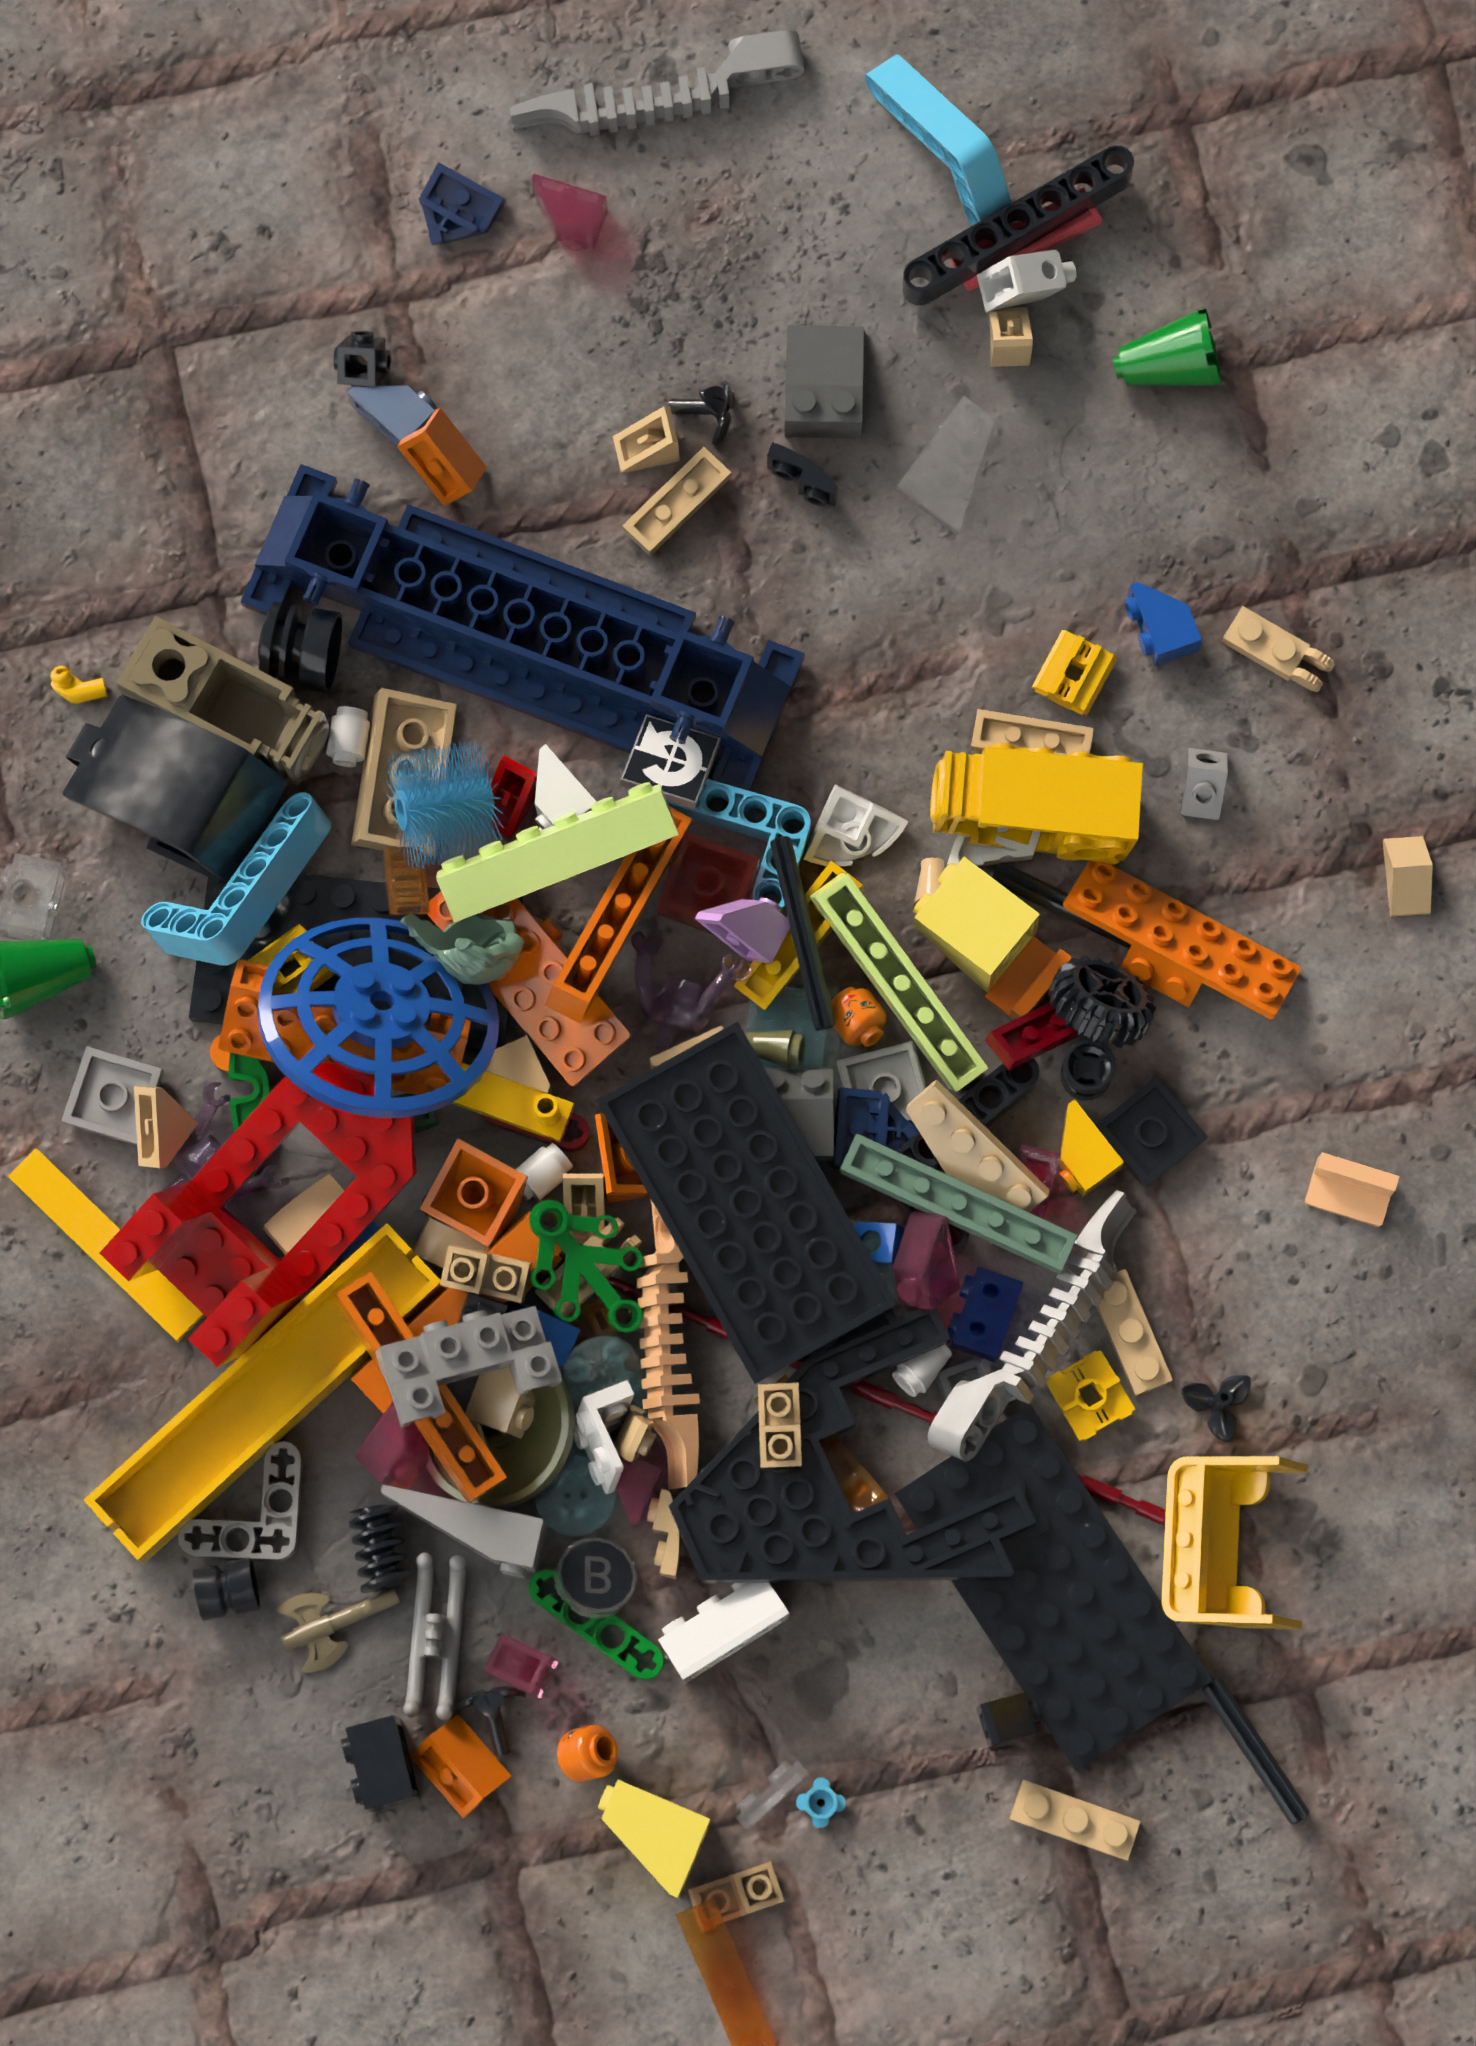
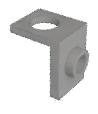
M1188 748V769L1180 810L1181 815L1213 820L1220 819L1228 774L1227 753ZM1198 759H1210L1217 763H1204Z

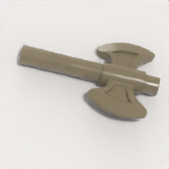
M395 1588L332 1615L326 1614L324 1616H321L320 1613L322 1607L330 1600L327 1595L304 1593L288 1599L278 1607L277 1611L279 1614L294 1618L299 1623V1626L281 1636L286 1651L298 1646L301 1648L308 1645L309 1656L302 1667L304 1673L318 1672L330 1667L341 1658L348 1647L346 1640L335 1641L330 1638V1635L334 1634L338 1629L400 1604L401 1602Z

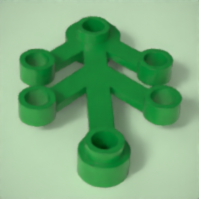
M545 1200L536 1204L529 1215L530 1228L539 1238L536 1267L531 1270L529 1275L530 1284L538 1290L551 1288L556 1279L555 1272L551 1269L555 1242L565 1254L561 1299L555 1303V1316L563 1322H571L578 1318L581 1310L577 1302L581 1274L609 1310L607 1314L608 1322L613 1329L619 1332H631L637 1329L643 1317L640 1306L632 1300H622L594 1263L617 1265L624 1271H634L642 1264V1253L635 1247H624L620 1250L579 1245L569 1232H592L599 1239H610L615 1236L618 1230L615 1218L610 1215H601L596 1218L569 1215L566 1207L554 1200ZM546 1213H551L555 1217V1224L552 1228H546L542 1223V1218ZM603 1219L611 1224V1231L607 1235H603L598 1229L599 1222ZM628 1251L633 1252L636 1257L635 1264L631 1267L623 1262V1256ZM540 1270L546 1271L549 1275L547 1284L543 1286L539 1285L536 1281V1274ZM565 1302H570L574 1308L573 1314L568 1318L564 1317L561 1313V1306ZM621 1308H625L630 1315L629 1320L625 1324L617 1320V1312Z

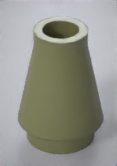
M796 1030L748 1031L746 1037L758 1058L790 1069L792 1066H801L805 1052L804 1035L796 1034Z

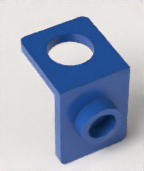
M855 1223L854 1228L861 1241L870 1232H877L881 1237L879 1249L869 1254L874 1263L889 1264L907 1274L914 1273L919 1240L917 1234L896 1223Z

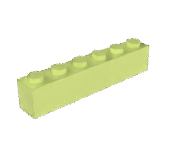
M650 782L640 784L628 790V797L615 802L613 797L599 800L590 806L592 811L577 816L576 812L566 813L553 820L554 826L541 831L538 826H534L516 834L517 840L503 846L501 841H495L481 847L478 850L480 855L467 860L461 855L441 864L443 869L437 871L436 880L454 923L679 835L678 827L661 785L658 784L652 787Z
M840 873L809 896L949 1089L955 1092L959 1091L988 1069L980 1055L848 874Z

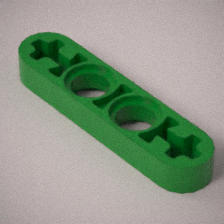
M543 1569L532 1576L529 1582V1593L536 1604L634 1677L640 1680H651L661 1673L664 1667V1658L656 1645L609 1610H592V1615L586 1623H573L569 1619L568 1610L574 1601L569 1597L564 1601L560 1612L553 1609L554 1606L559 1604L555 1598L550 1595L545 1596L544 1599L538 1597L541 1591L537 1586L538 1581L542 1579L547 1582L551 1577L556 1580L554 1584L555 1589L565 1596L566 1592L562 1588L559 1573L550 1569ZM610 1625H616L624 1632L622 1645L615 1649L605 1647L601 1641L602 1631ZM632 1637L640 1641L634 1648L641 1654L645 1655L649 1650L655 1654L652 1659L656 1664L654 1670L651 1671L645 1668L641 1673L636 1669L638 1661L630 1654H628L626 1661L618 1657L628 1649Z

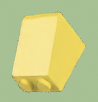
M963 857L957 865L951 862L944 869L937 880L941 885L932 896L926 893L913 909V912L917 914L914 917V928L980 988L988 993L1037 933L1040 914L967 858Z
M617 1780L615 1787L607 1785L598 1806L599 1809L604 1811L601 1819L670 1895L680 1898L712 1820L623 1781Z

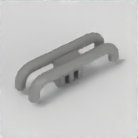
M426 1552L419 1554L417 1557V1585L407 1695L403 1707L404 1714L410 1718L416 1717L421 1710L426 1657L443 1659L436 1715L441 1720H448L454 1711L466 1584V1561L460 1555H454L449 1561L450 1580L446 1617L441 1614H430L434 1576L433 1558Z

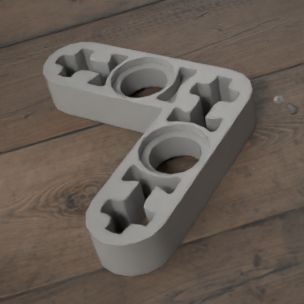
M283 1441L275 1443L267 1450L264 1460L260 1522L190 1520L180 1529L178 1535L179 1545L182 1550L188 1555L197 1558H251V1560L282 1561L292 1557L297 1550L303 1474V1457L299 1449L293 1444ZM282 1450H287L288 1455L295 1458L294 1464H289L286 1467V1478H294V1485L284 1482L271 1484V1477L280 1479V1466L273 1463L274 1457H280ZM278 1490H286L292 1495V1506L286 1512H275L270 1506L271 1496ZM198 1527H201V1532L204 1535L217 1536L215 1528L222 1527L219 1535L221 1551H214L216 1547L214 1542H203L200 1544V1549L194 1550V1544L188 1542L187 1537L188 1535L195 1534ZM235 1529H244L247 1531L250 1539L248 1546L239 1552L230 1550L227 1545L228 1535ZM263 1529L261 1532L262 1538H275L277 1531H282L283 1537L290 1540L289 1546H282L281 1553H275L273 1546L260 1544L261 1553H254L258 1542L255 1530Z

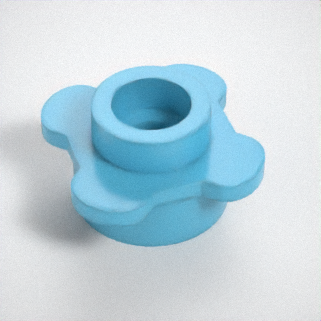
M817 1778L813 1782V1787L806 1794H800L797 1797L796 1805L799 1810L806 1811L811 1816L815 1827L824 1828L828 1825L829 1818L835 1812L844 1810L846 1801L842 1795L834 1793L830 1788V1782L826 1778ZM818 1799H823L825 1801V1805L823 1807H819L817 1805Z

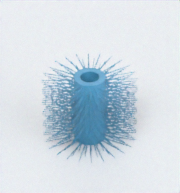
M476 739L473 760L471 746L470 751L468 748L467 757L465 756L464 746L463 759L462 753L460 756L458 747V761L456 762L454 747L453 755L451 753V761L449 758V743L447 761L446 754L444 758L446 770L443 762V749L441 764L438 748L437 757L440 772L436 754V763L433 760V748L431 762L430 756L429 759L427 757V752L425 755L427 768L424 765V758L422 759L424 774L421 761L418 767L417 751L415 764L414 758L413 761L411 760V754L409 756L411 770L408 767V760L406 761L408 776L405 763L402 769L401 753L399 758L401 774L398 760L396 763L399 780L394 763L396 774L393 772V769L392 773L397 788L392 778L391 781L396 791L395 794L392 790L395 800L390 796L388 797L395 803V810L391 811H395L396 820L399 824L396 836L399 828H401L400 847L404 831V861L405 844H407L408 855L409 841L408 867L410 854L412 860L411 845L414 853V863L416 862L415 849L417 851L418 865L420 861L417 848L418 843L420 855L421 852L424 855L425 865L426 852L427 858L429 855L430 861L432 859L430 846L433 849L434 864L438 847L439 854L443 850V857L444 853L446 856L447 843L449 855L451 853L452 856L453 847L455 848L456 855L455 837L458 849L460 847L458 834L461 843L459 855L460 850L462 855V842L464 841L465 855L466 850H469V844H471L470 858L472 856L473 842L474 848L476 845L474 832L477 841V853L479 849L478 838L480 839L481 847H483L484 840L486 845L488 844L487 832L489 841L492 843L489 827L492 839L493 834L496 837L492 824L493 820L496 826L492 816L494 814L496 817L494 813V808H496L494 806V799L501 798L493 797L492 790L494 787L491 789L490 786L492 775L490 780H487L489 761L485 778V747L482 768L481 745L479 752L481 771L476 746L477 767L475 759ZM469 754H470V758H471L472 768H471L470 762H469ZM453 756H454V759H455L456 770H455V768H454ZM464 833H465V835H466L467 847H466V844H465V836H464ZM449 838H450V841H451V850H450V846H449Z

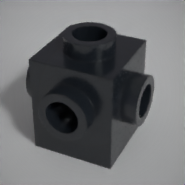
M370 331L351 332V336L348 335L334 350L333 365L334 369L337 370V384L351 385V387H375L386 376V373L390 372L391 352L386 350V338L374 337V333ZM362 356H367V361Z

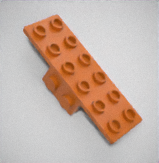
M1089 861L1063 903L1064 909L1131 944L1120 969L1126 968L1128 974L1138 976V981L1188 1008L1203 983L1266 1018L1273 1020L1301 970L1299 965L1285 957L1278 955L1109 863Z
M440 891L424 906V911L443 931L448 924L455 923ZM518 898L480 912L479 914L514 922L517 934L525 941L518 963L501 978L489 982L493 994L568 1084L576 1086L631 1038L630 1031L598 993L581 1024L545 1006L552 985L573 950L572 948L568 951L559 939L563 937V933L549 918L543 921L541 918L532 916Z

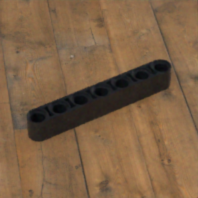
M1120 145L1108 147L912 260L906 265L903 272V295L905 299L914 305L923 306L1122 192L1131 182L1134 167L1132 153ZM1110 165H1119L1125 171L1121 173H1112L1107 169V167ZM1083 183L1089 185L1092 190L1080 192L1074 186ZM1047 202H1053L1060 208L1056 211H1048L1042 205ZM1014 221H1021L1027 227L1023 230H1015L1009 224ZM981 240H989L995 246L990 249H982L976 243ZM948 259H957L962 265L957 268H949L943 262ZM921 277L927 279L929 284L924 287H917L911 281Z

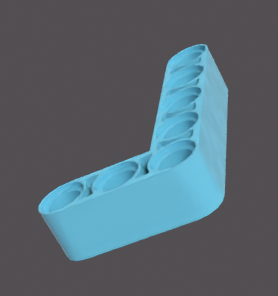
M895 54L865 74V82L875 99L951 169L963 210L972 226L1012 203L996 150L989 138L898 54Z
M710 779L706 780L695 810L668 802L671 808L689 816L694 821L768 842L753 889L752 898L759 901L765 893L772 892L777 894L781 898V902L778 904L781 907L780 913L785 915L786 908L777 870L771 865L774 858L770 842L775 838L789 836L793 843L800 870L811 828L809 813L803 807ZM625 788L627 796H629L628 790L630 789ZM718 797L725 799L728 806L723 811L714 812L707 807L708 802ZM757 808L762 810L766 817L761 822L751 823L745 818V814L750 809ZM796 819L804 827L799 833L789 834L782 826L787 820Z
M300 792L294 794L280 808L209 910L170 902H159L151 906L144 913L141 922L143 928L162 951L167 954L217 965H230L236 962L245 953L331 829L329 818L309 793Z

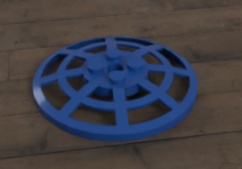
M350 918L332 921L308 930L287 944L267 968L260 987L257 1008L259 1031L266 1050L277 1067L293 1084L311 1097L346 1112L377 1118H405L426 1114L445 1107L465 1095L480 1081L491 1063L499 1033L497 1003L489 983L477 985L485 999L487 1010L465 1004L458 983L446 971L444 966L437 962L434 956L432 957L427 952L413 945L387 939V931L412 937L409 934L408 927L403 925L401 921L383 918ZM350 930H370L371 938L348 940L334 945L327 950L311 942L332 933ZM372 948V962L352 967L338 957L352 950ZM388 949L408 954L423 963L408 971L401 966L389 963ZM298 951L313 959L302 974L297 993L272 996L273 985L279 969L291 954ZM323 966L341 977L337 982L335 991L310 992L313 979ZM437 974L446 985L452 1001L429 997V993L422 982ZM378 1000L384 1001L391 1008L379 1010L371 1003ZM332 1006L333 1017L338 1026L325 1035L315 1022L310 1007ZM297 1008L301 1025L310 1040L315 1044L300 1061L290 1053L280 1038L273 1020L272 1011ZM429 1013L453 1016L450 1029L440 1043L425 1029ZM465 1019L488 1025L482 1050L473 1064L464 1072L449 1052L459 1040ZM348 1038H351L359 1044L375 1048V1060L356 1056L339 1046ZM414 1040L426 1051L425 1054L412 1059L392 1061V1049L405 1046ZM329 1056L334 1061L348 1068L368 1074H375L374 1097L340 1089L320 1079L312 1072ZM437 1063L451 1080L447 1085L425 1094L391 1098V1075L418 1072Z

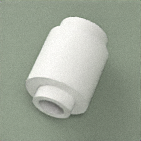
M343 706L338 707L336 715L332 716L326 754L333 758L334 764L343 767H355L356 762L365 760L371 724L367 720L368 712L365 710Z
M551 1143L547 1148L542 1146L516 1168L517 1171L528 1176L523 1194L526 1200L532 1197L537 1201L543 1199L563 1181V1174H567L573 1168L566 1155L554 1143Z

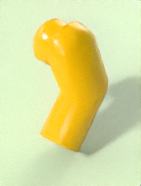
M58 666L51 672L52 688L70 703L79 704L108 697L104 678L82 682L71 674L70 669L66 666Z

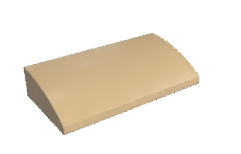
M381 688L374 694L370 717L371 724L362 769L351 845L404 853V831L400 847L401 828H399L396 836L399 824L396 820L395 811H391L395 810V803L388 797L390 796L395 800L392 790L395 794L396 791L391 781L392 778L397 788L392 773L393 769V772L396 774L394 763L399 780L396 763L398 760L401 774L399 761L401 753L402 769L405 763L408 776L405 761L406 752L408 767L411 770L409 756L411 754V760L413 761L414 758L415 764L417 751L418 767L421 761L424 774L421 759L422 750L424 765L427 768L425 755L427 752V757L429 759L430 756L431 762L433 748V760L436 763V754L440 772L437 757L439 748L440 763L442 764L441 753L443 749V762L446 770L444 758L446 754L447 761L448 746L450 743L451 747L457 704ZM408 841V854H409L410 847H409V841ZM417 843L418 854L420 855L419 845ZM405 844V854H407V844ZM430 846L431 855L433 856V849Z

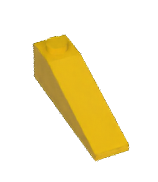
M830 861L805 893L817 948L833 929L809 896L840 873L848 874L833 861ZM848 874L861 893H863V884ZM790 928L772 963L753 961L734 985L737 990L765 1011L800 970Z

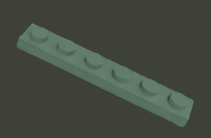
M857 1133L839 1170L840 1174L1057 1274L1062 1272L1078 1236Z

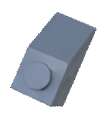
M408 385L352 387L348 391L351 406L396 447L402 438L424 427L437 408L428 395L422 391L416 394Z

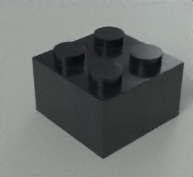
M391 1715L345 1728L347 1738L341 1739V1745L346 1763L354 1764L357 1778L351 1780V1786L356 1804L364 1805L365 1810L374 1812L421 1799L401 1718Z

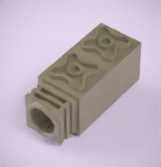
M157 616L154 617L116 682L122 695L175 715L236 743L251 752L272 770L278 771L279 775L285 780L289 777L292 783L297 786L318 760L330 732L324 712L317 710V712L313 711L312 706L307 703L303 706L300 700L297 699L293 687Z

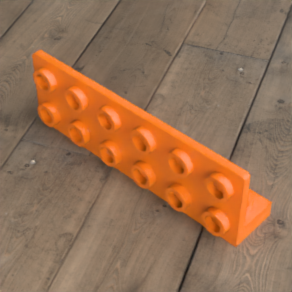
M241 959L237 961L218 1045L219 1050L274 1062L266 1050L261 1037L257 1016L260 987L269 966ZM272 991V996L287 994L278 991ZM332 1006L310 1007L315 1022L325 1035L338 1026L333 1017ZM297 1008L272 1011L273 1020L280 1038L290 1053L300 1061L315 1044L304 1031L298 1017ZM432 1013L429 1026L426 1025L425 1029L440 1043L450 1029L453 1016ZM465 1019L459 1040L449 1052L460 1067L471 1021ZM348 1038L339 1046L356 1056L375 1060V1048L359 1044L351 1038ZM414 1040L405 1046L392 1049V1061L412 1059L425 1054L426 1051ZM328 1056L323 1062L336 1061H334L332 1058ZM437 1063L418 1072L391 1075V1089L416 1095L428 1093L451 1082Z

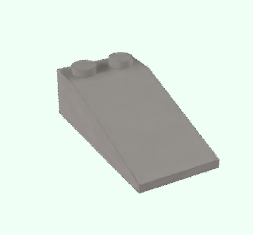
M382 1485L381 1493L388 1501L497 1566H501L500 1571L503 1572L502 1574L526 1579L528 1572L534 1574L538 1572L548 1528L544 1519Z

